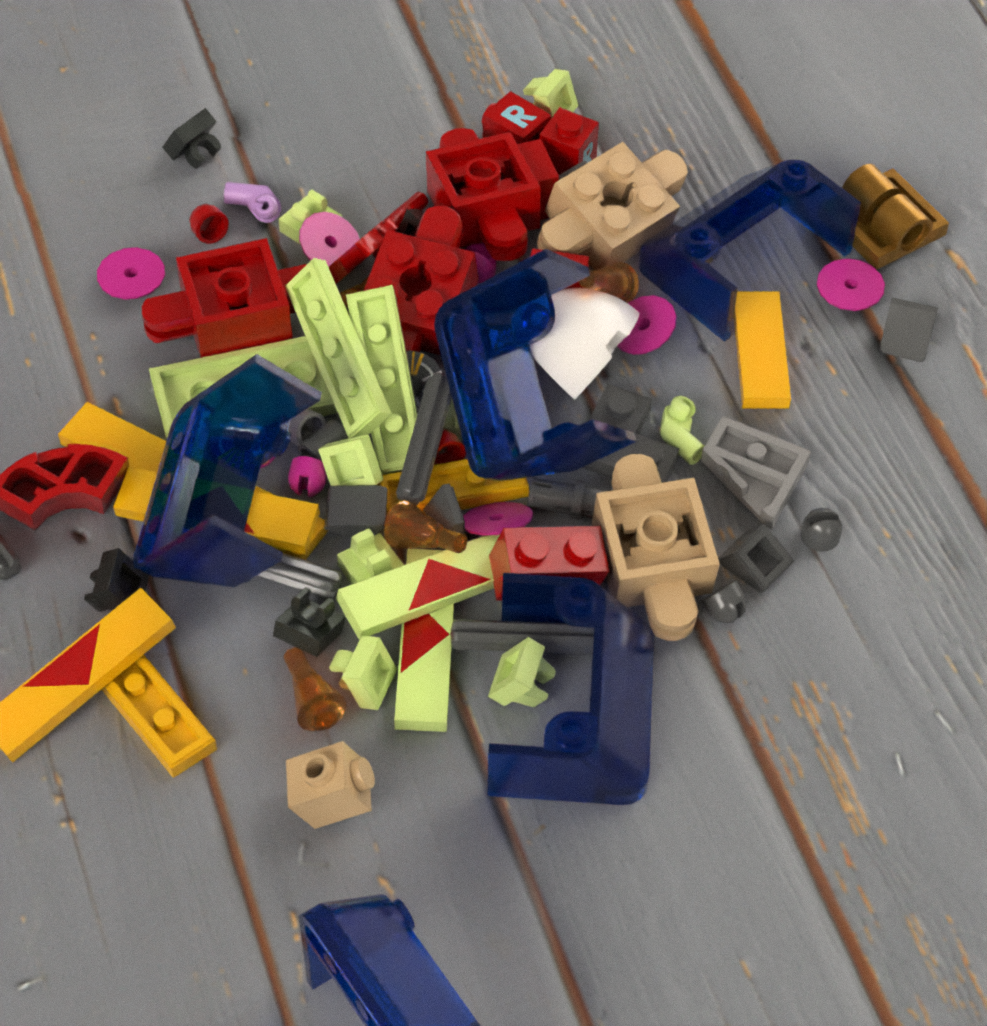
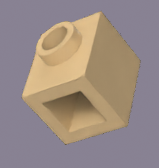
M341 741L286 760L288 808L314 829L372 811L370 789L375 784L372 767L366 758L359 756L345 742Z

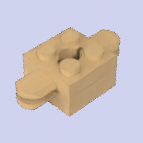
M621 142L555 182L544 211L550 219L543 223L537 239L538 249L589 256V264L600 277L668 234L680 208V205L672 196L681 190L688 173L687 165L683 158L675 152L663 150L641 162L628 146Z
M630 454L616 462L611 481L613 490L596 493L592 526H601L609 566L606 580L614 610L645 605L649 624L655 636L666 641H678L686 638L693 631L699 612L694 596L711 594L713 592L720 563L695 478L662 483L657 465L651 457L643 454Z

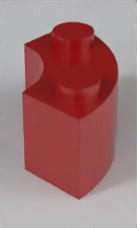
M67 444L68 447L51 449L38 454L33 452L13 463L0 475V511L33 530H36L48 517L66 509L86 508L105 514L121 488L129 467L128 457L104 447L87 444Z

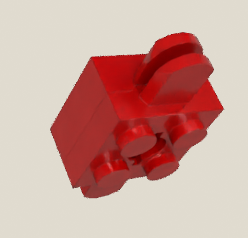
M456 128L447 131L441 136L440 148L426 151L427 193L433 205L447 206L460 215L464 235L459 248L483 242L488 253L495 260L513 261L520 258L527 251L528 231L540 228L541 187L511 132L479 139L472 129Z
M434 206L426 209L421 217L415 236L386 230L363 291L393 285L406 351L420 352L422 350L450 358L476 289L479 275L475 252L459 248L464 235L460 215L447 206Z
M267 238L176 257L181 291L147 298L142 305L144 331L150 340L154 343H162L194 336L200 358L292 339L290 314L296 313L285 285L307 264L277 270ZM232 307H242L240 309L230 310V308Z

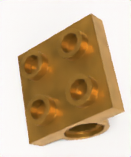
M865 164L852 172L844 182L841 193L824 201L821 215L876 270L945 236L949 226V222L894 168L882 173L874 164Z

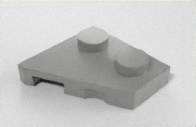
M722 416L703 448L701 461L761 523H764L767 528L773 529L809 464L811 451Z

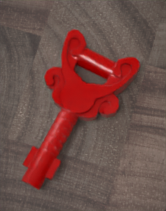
M422 192L413 194L329 266V270L335 284L340 282L371 254L376 258L386 230L397 232L406 210L420 209L422 211L429 203L427 196Z

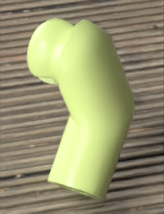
M676 396L672 399L671 405L666 406L662 413L661 438L666 444L679 448V455L687 463L694 465L702 458V451L705 446L690 433L691 417L694 415L696 407L689 398Z

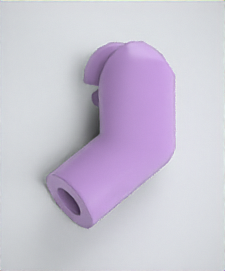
M226 182L224 189L225 204L247 206L256 219L264 223L272 222L279 217L281 204L268 186Z

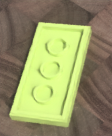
M306 336L149 368L150 379L166 441L177 447L233 436L235 431L243 426L257 431L284 425L286 418L297 408L311 409L323 416L338 413Z

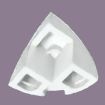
M567 288L550 291L527 301L517 308L508 319L516 336L528 352L556 383L575 400L611 360V353L630 334L640 313L628 303L608 293L586 288Z

